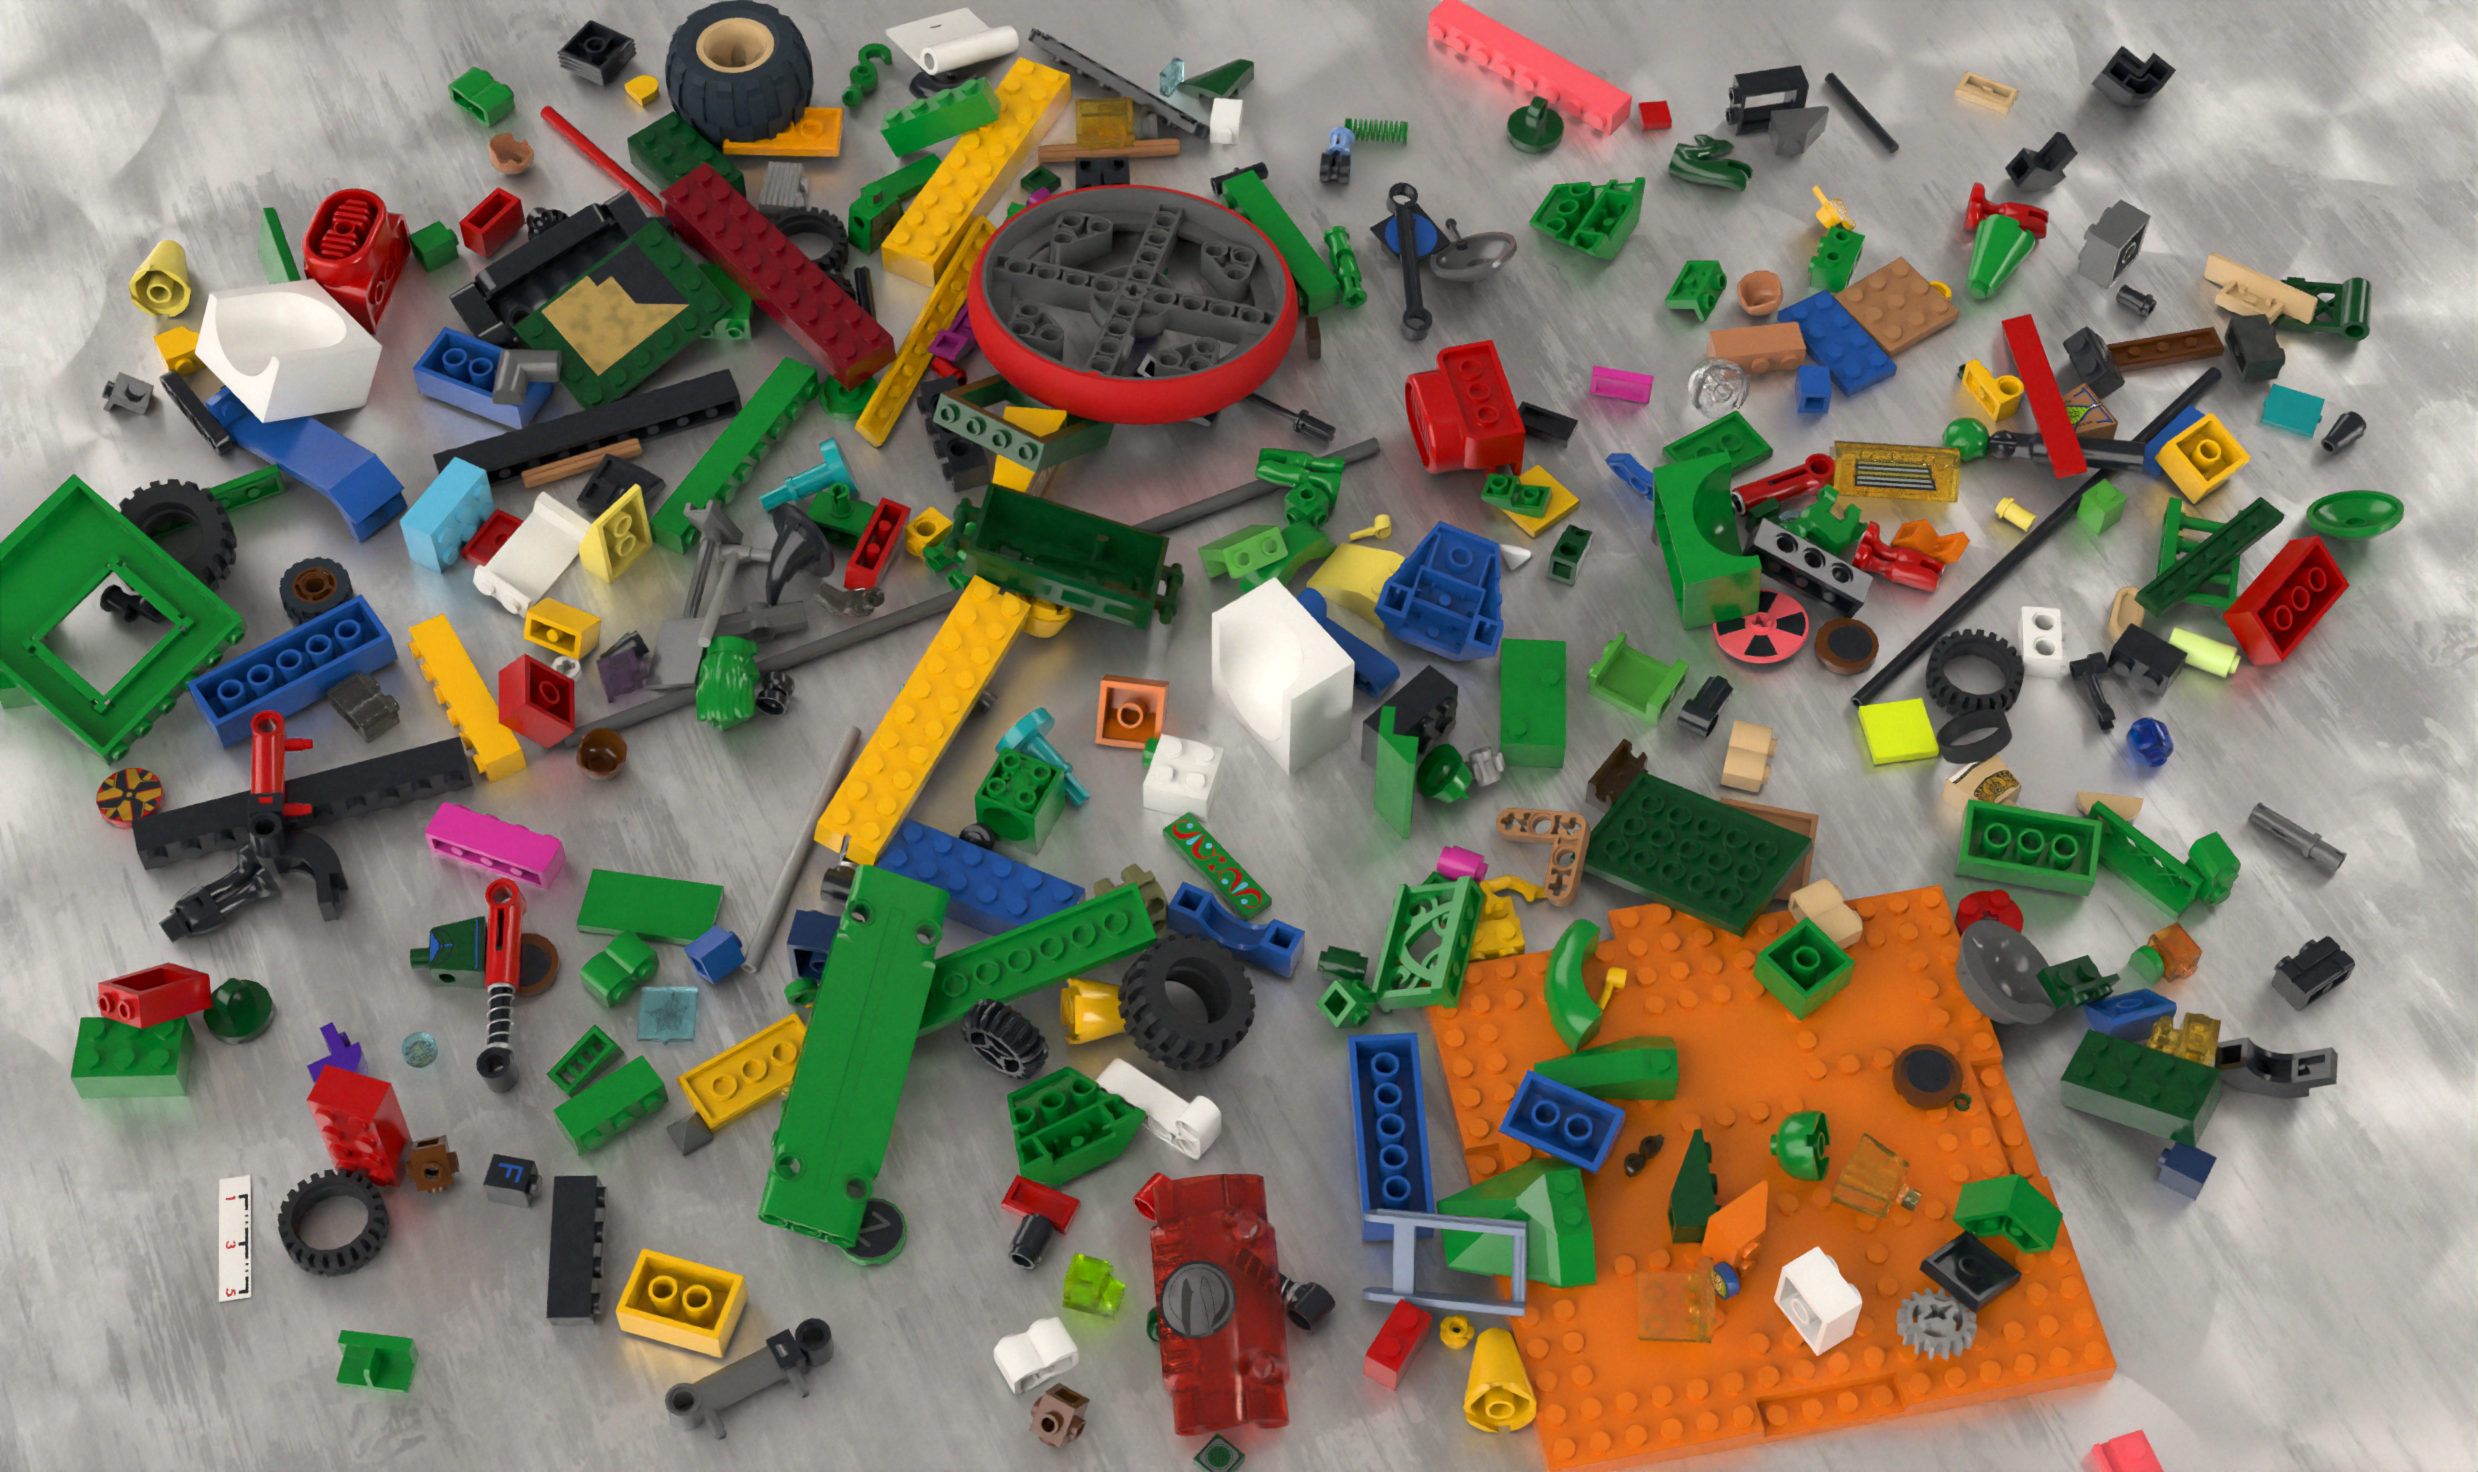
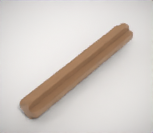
M631 438L521 472V477L525 487L529 489L596 469L606 453L626 460L641 455L642 449L638 439Z

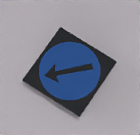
M1416 203L1412 214L1418 263L1451 245L1452 242ZM1392 215L1372 226L1370 230L1379 239L1382 251L1393 264L1399 262L1401 265L1395 215Z

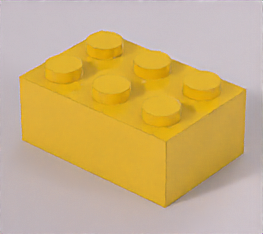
M642 1248L615 1311L622 1331L723 1358L748 1298V1291L743 1275Z

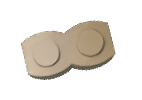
M1735 719L1721 777V785L1759 793L1761 783L1768 784L1771 765H1766L1767 757L1773 758L1777 739L1771 738L1773 728Z
M1823 878L1791 893L1788 908L1797 923L1808 917L1841 949L1859 942L1863 930L1862 919L1856 911L1851 910L1844 904L1843 893L1837 885H1833L1827 878Z

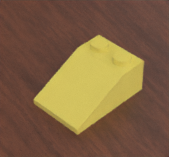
M635 484L592 523L578 547L582 567L610 585L653 546L642 491L639 485Z
M1342 542L1306 582V586L1317 590L1324 597L1385 630L1387 626L1374 610L1384 583L1400 568L1406 558L1396 552Z

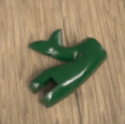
M1699 134L1694 136L1698 146L1683 143L1677 144L1668 168V172L1690 182L1722 186L1737 192H1742L1747 187L1753 172L1748 164L1734 159L1711 160L1716 155H1723L1734 148L1733 144L1729 141L1717 140L1708 135Z

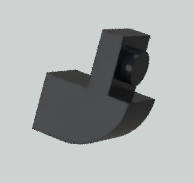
M2057 131L2039 152L2023 148L2005 167V170L2018 189L2037 192L2052 188L2066 177L2062 170L2078 153L2067 136Z

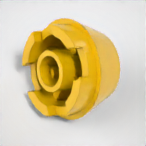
M1017 591L1014 592V596L1031 604L1026 624L1022 628L1024 632L1041 638L1053 637L1061 631L1075 613V609Z

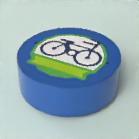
M1719 1262L1709 1267L1708 1278L1710 1284L1721 1299L1728 1300L1739 1294V1280L1730 1265L1725 1262Z

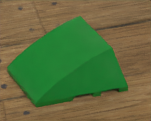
M1645 177L1635 178L1633 183L1621 184L1618 183V179L1609 180L1607 185L1592 186L1590 182L1555 184L1529 221V224L1537 232L1559 244L1597 258L1614 260L1639 223L1646 182Z
M1069 1066L1007 1095L1021 1177L1058 1186L1121 1156L1146 1117L1145 1111L1141 1108L1136 1107L1133 1109L1123 1103L1122 1097L1117 1094L1110 1095L1099 1089L1098 1083Z

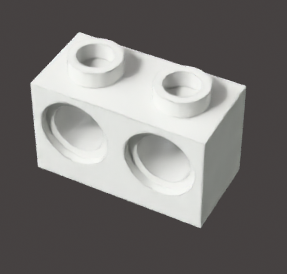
M2022 606L2017 622V655H2020L2023 660L2024 676L2057 679L2060 666H2066L2067 648L2062 647V641L2066 637V622H2061V609Z

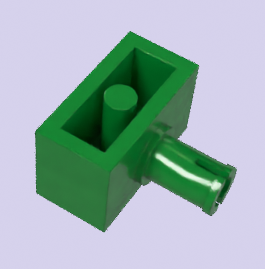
M837 482L829 487V493L818 490L807 515L820 528L829 544L855 550L877 506L865 501L850 499L847 484H843L842 491L841 482Z

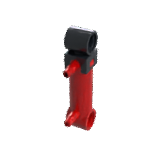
M272 710L257 713L250 723L252 730L251 792L248 794L249 822L247 826L253 853L258 857L267 859L281 854L285 848L283 831H286V817L312 813L311 804H285L284 800L286 752L312 749L313 740L303 738L287 739L283 716Z

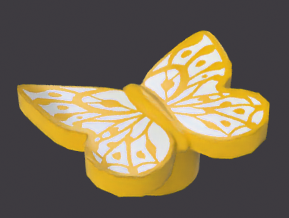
M1817 185L1812 189L1816 198L1823 205L1815 215L1826 228L1830 230L1831 226L1835 227L1840 222L1849 231L1856 227L1855 221L1846 215L1848 211L1842 200L1832 199L1829 201Z

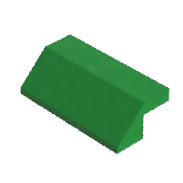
M1382 705L1378 734L1374 809L1402 839H1409L1413 815L1419 737L1394 734L1396 707Z

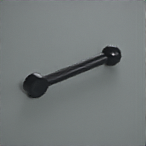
M1453 218L1447 219L1445 226L1452 231L1457 241L1456 249H1467V240H1462L1456 228V220Z

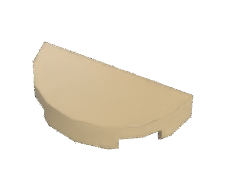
M2078 791L2076 795L2078 809L2081 812L2083 810L2087 816L2092 805L2100 801L2127 822L2132 821L2139 815L2144 799ZM2099 816L2098 819L2109 827L2108 823Z

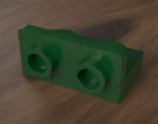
M2089 955L2044 968L2036 975L2057 1010L2068 1006L2076 1009L2093 998L2096 1002L2101 1001L2113 993L2111 987L2120 980L2117 973L2102 977Z

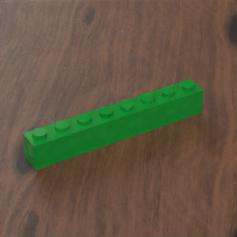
M788 357L781 361L649 521L653 542L683 556L691 546H695L699 542L701 532L683 514L686 503H692L700 510L706 509L707 502L713 500L722 510L726 504L733 500L736 491L743 483L750 479L757 465L767 458L774 444L783 439L787 428L793 421L800 418L803 409L809 401L817 397L820 386L816 369Z

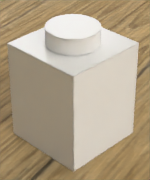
M1214 98L1210 120V143L1239 145L1243 121V100Z

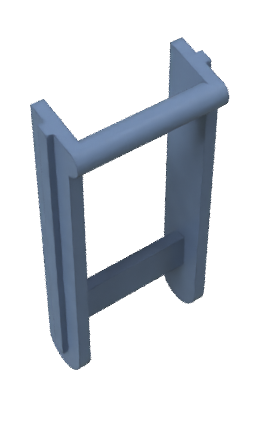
M1384 1208L1364 1211L1365 1221L1394 1224L1393 1288H1364V1299L1397 1304L1401 1298L1415 1306L1525 1317L1528 1222ZM1417 1226L1513 1235L1512 1300L1416 1291Z

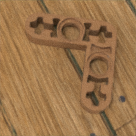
M1507 808L1503 810L1496 819V827L1506 840L1553 845L1544 883V893L1554 906L1566 907L1570 905L1577 896L1591 835V828L1586 819L1581 814L1575 812ZM1514 819H1516L1520 825H1513L1511 830H1509L1507 824H1512ZM1543 820L1551 821V827L1546 833L1538 834L1535 832L1539 822ZM1575 824H1578L1580 830H1575L1573 835H1571L1567 829H1574ZM1574 853L1575 860L1571 865L1567 867L1559 865V861L1564 854ZM1563 882L1566 891H1561L1559 896H1557L1554 891L1559 890Z

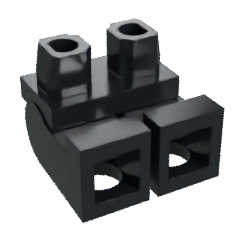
M1128 156L1076 158L1075 190L1102 185H1130Z

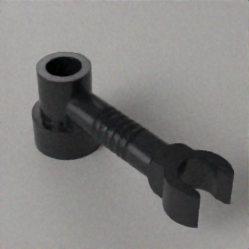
M2102 652L2088 654L2085 659L2071 661L2069 663L2073 680L2083 679L2094 705L2100 729L2114 728L2112 720H2116L2114 711L2106 702L2097 678L2108 675V666Z

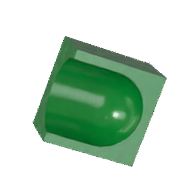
M1729 450L1653 468V520L1684 631L1711 625L1716 622L1758 613L1762 566L1758 555L1742 556L1743 552L1736 529L1731 501L1732 461Z

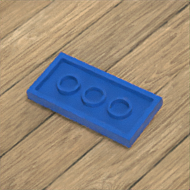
M1827 289L1778 311L1777 320L1779 323L1798 322L1806 346L1805 352L1818 366H1829L1831 381L1846 397L1854 395L1896 374L1897 366Z

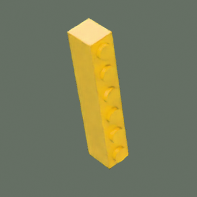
M440 614L408 628L412 640L407 643L414 660L421 659L423 664L420 665L426 681L428 683L434 682L433 692L439 704L443 705L446 703L448 709L445 712L453 728L459 726L461 732L458 735L461 738L464 749L466 751L472 749L474 755L471 758L479 774L485 772L490 783H493L526 768L522 748L511 729L499 723V708L445 614Z

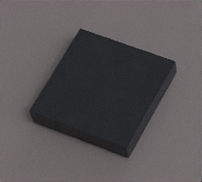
M1964 1231L1925 1258L1919 1270L1975 1314L2019 1283L2022 1276L2021 1272L1968 1231Z

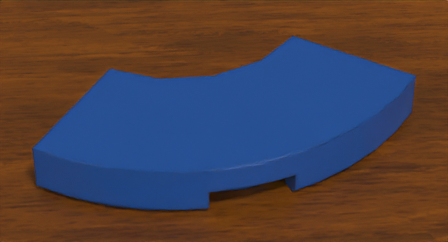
M1611 453L1605 460L1610 469L1627 486H1633L1638 492L1646 494V499L1653 502V473L1641 466L1630 453Z

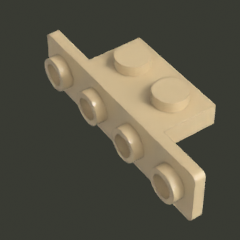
M2215 252L2208 256L2204 277L2224 286L2217 293L2215 304L2242 316L2266 314L2270 324L2282 313L2306 324L2313 320L2318 301L2316 297Z

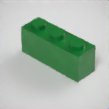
M641 1055L553 1109L558 1128L577 1154L581 1156L587 1151L599 1148L606 1139L616 1133L628 1130L635 1121L645 1115L657 1112L669 1100L664 1082L644 1056Z

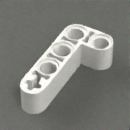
M1114 1059L1095 1080L1098 1083L1099 1089L1110 1095L1117 1094L1122 1097L1123 1103L1133 1109L1139 1107L1144 1110L1146 1117L1141 1125L1192 1159H1200L1221 1134V1112L1211 1100L1199 1095L1189 1104L1122 1059Z

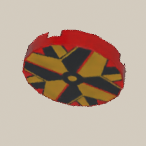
M127 768L113 773L103 781L97 791L96 803L103 819L114 823L115 826L120 828H132L131 820L154 815L158 809L161 810L164 805L165 792L159 778L151 771L141 768Z

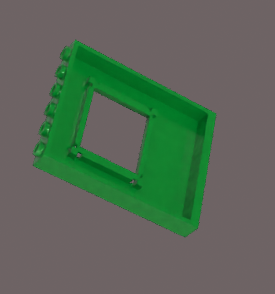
M72 474L0 543V673L108 766L114 761L122 760L128 754L130 745L138 738L145 737L152 730L153 723L162 714L166 715L173 710L177 704V699L185 691L189 692L186 683L200 677L208 668L213 669L221 662L223 653L231 645H238L246 636L248 627L241 615L75 474ZM114 572L176 626L103 696L41 641ZM184 626V630L181 632L179 629Z

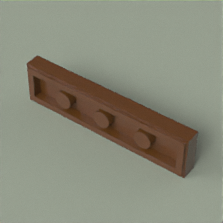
M2214 327L2106 345L2120 373L2222 356L2225 349Z

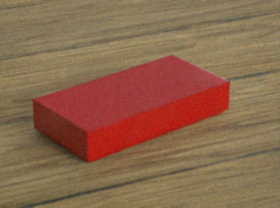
M1018 1174L1001 1202L1002 1209L1021 1217L1033 1215L1034 1213L1046 1216L1051 1220L1055 1231L1064 1235L1081 1207L1080 1200L1021 1177Z

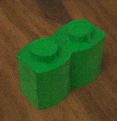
M472 67L448 85L451 100L460 109L471 113L476 120L487 127H491L515 109L512 90L506 84L502 85L494 81L491 74L486 70L482 71L477 67Z
M2216 831L2197 839L2193 843L2188 853L2189 859L2184 864L2205 880L2198 895L2204 906L2212 903L2218 905L2230 897V890L2232 889L2233 882L2239 876L2238 872L2241 867L2240 861Z
M628 929L611 941L604 951L592 957L578 973L582 985L606 1006L612 1008L618 1003L621 1004L627 1001L635 986L651 980L656 975L660 963L657 953Z

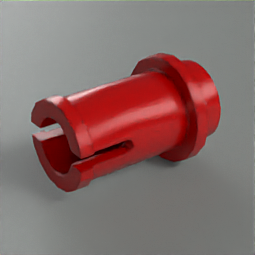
M940 356L933 360L932 365L934 366H931V370L939 377L944 378L955 375L959 387L966 385L968 378L962 368H956L948 359Z

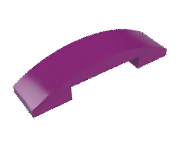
M967 303L948 330L941 329L928 347L929 353L956 362L967 355L978 343L970 324Z

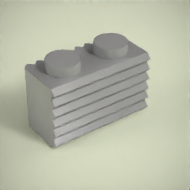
M768 162L758 203L759 212L768 220L772 217L777 219V214L780 212L788 215V209L794 208L795 212H800V207L804 206L802 194L808 192L809 177L804 175L801 163Z

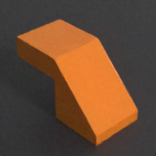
M1922 519L1903 523L1890 545L1892 548L1904 546L1949 564L1958 562L1970 540L1964 532L1939 536L1928 520Z

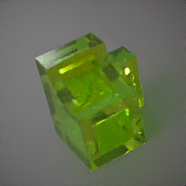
M1074 1253L1064 1278L1063 1307L1115 1320L1125 1293V1284L1112 1277L1113 1266L1109 1265V1261Z

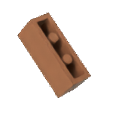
M1798 322L1710 331L1706 352L1714 378L1798 369V366H1803L1806 346Z

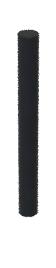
M1829 73L1825 77L1828 85L1890 153L1896 152L1899 148L1897 142L1834 73Z

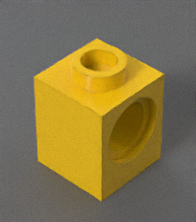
M929 507L904 527L907 550L913 556H919L925 561L922 549L926 546L935 548L943 540L947 532L951 531L953 522L934 507Z

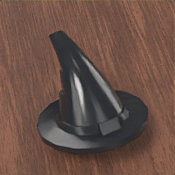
M788 503L777 505L772 514L778 536L772 548L765 585L766 602L771 606L777 605L785 583H788L797 572L802 573L807 570L809 573L823 578L830 576L835 568L833 552L820 528L806 513Z

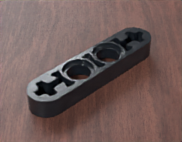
M171 370L159 377L168 396L217 455H221L233 448V444L224 428L175 370Z

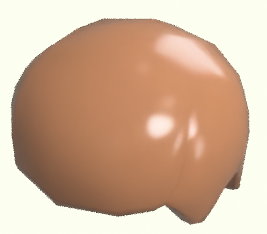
M511 133L499 134L489 140V159L493 168L500 173L509 175L521 174L533 164L534 151L526 140H523L522 143L517 142Z
M1754 271L1745 275L1737 285L1740 305L1749 315H1768L1777 310L1783 301V288L1777 274L1770 271Z

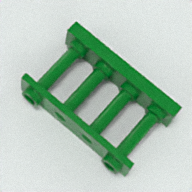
M2170 497L2163 516L2156 578L2179 561L2175 559L2176 554L2180 555V552L2189 553L2200 544L2183 540V536H2178L2179 531H2183V528L2213 534L2226 523L2186 516L2185 512H2181L2183 499ZM2240 555L2228 564L2227 572L2219 571L2207 581L2226 585L2225 597L2194 591L2182 602L2223 609L2224 615L2240 597L2236 596ZM2222 617V624H2221V625H2223V626H2228V624L2226 623V621H2225L2224 618Z

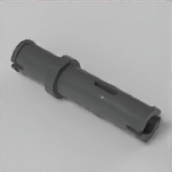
M2261 802L2254 807L2248 818L2251 822H2255L2301 850L2302 855L2306 858L2311 856L2331 868L2334 872L2340 868L2347 856L2345 852L2321 840L2322 836L2320 834H2311L2289 819L2266 807Z

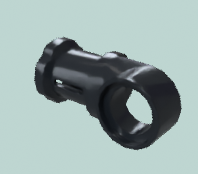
M115 584L108 586L100 598L102 610L107 612L114 611L129 623L142 616L159 624L164 617L146 599L138 595L130 596Z

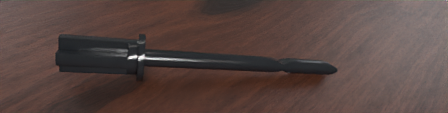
M1253 392L1245 397V399L1294 422L1293 430L1297 433L1302 431L1327 444L1329 441H1333L1335 437V427L1310 416L1309 411L1305 409L1296 414Z

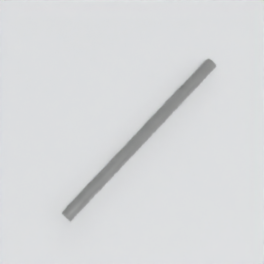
M848 725L845 729L744 958L746 961L741 964V968L746 972H757L812 847L817 822L833 799L862 732L856 726Z

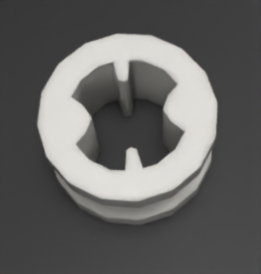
M565 655L553 662L551 668L564 674L565 669H570L569 674L565 676L574 680V686L581 681L582 671L578 660Z

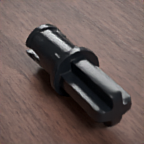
M1260 162L1242 169L1236 167L1233 169V172L1210 178L1214 194L1216 196L1222 194L1223 181L1250 170H1254L1261 180L1268 177V169L1265 163Z

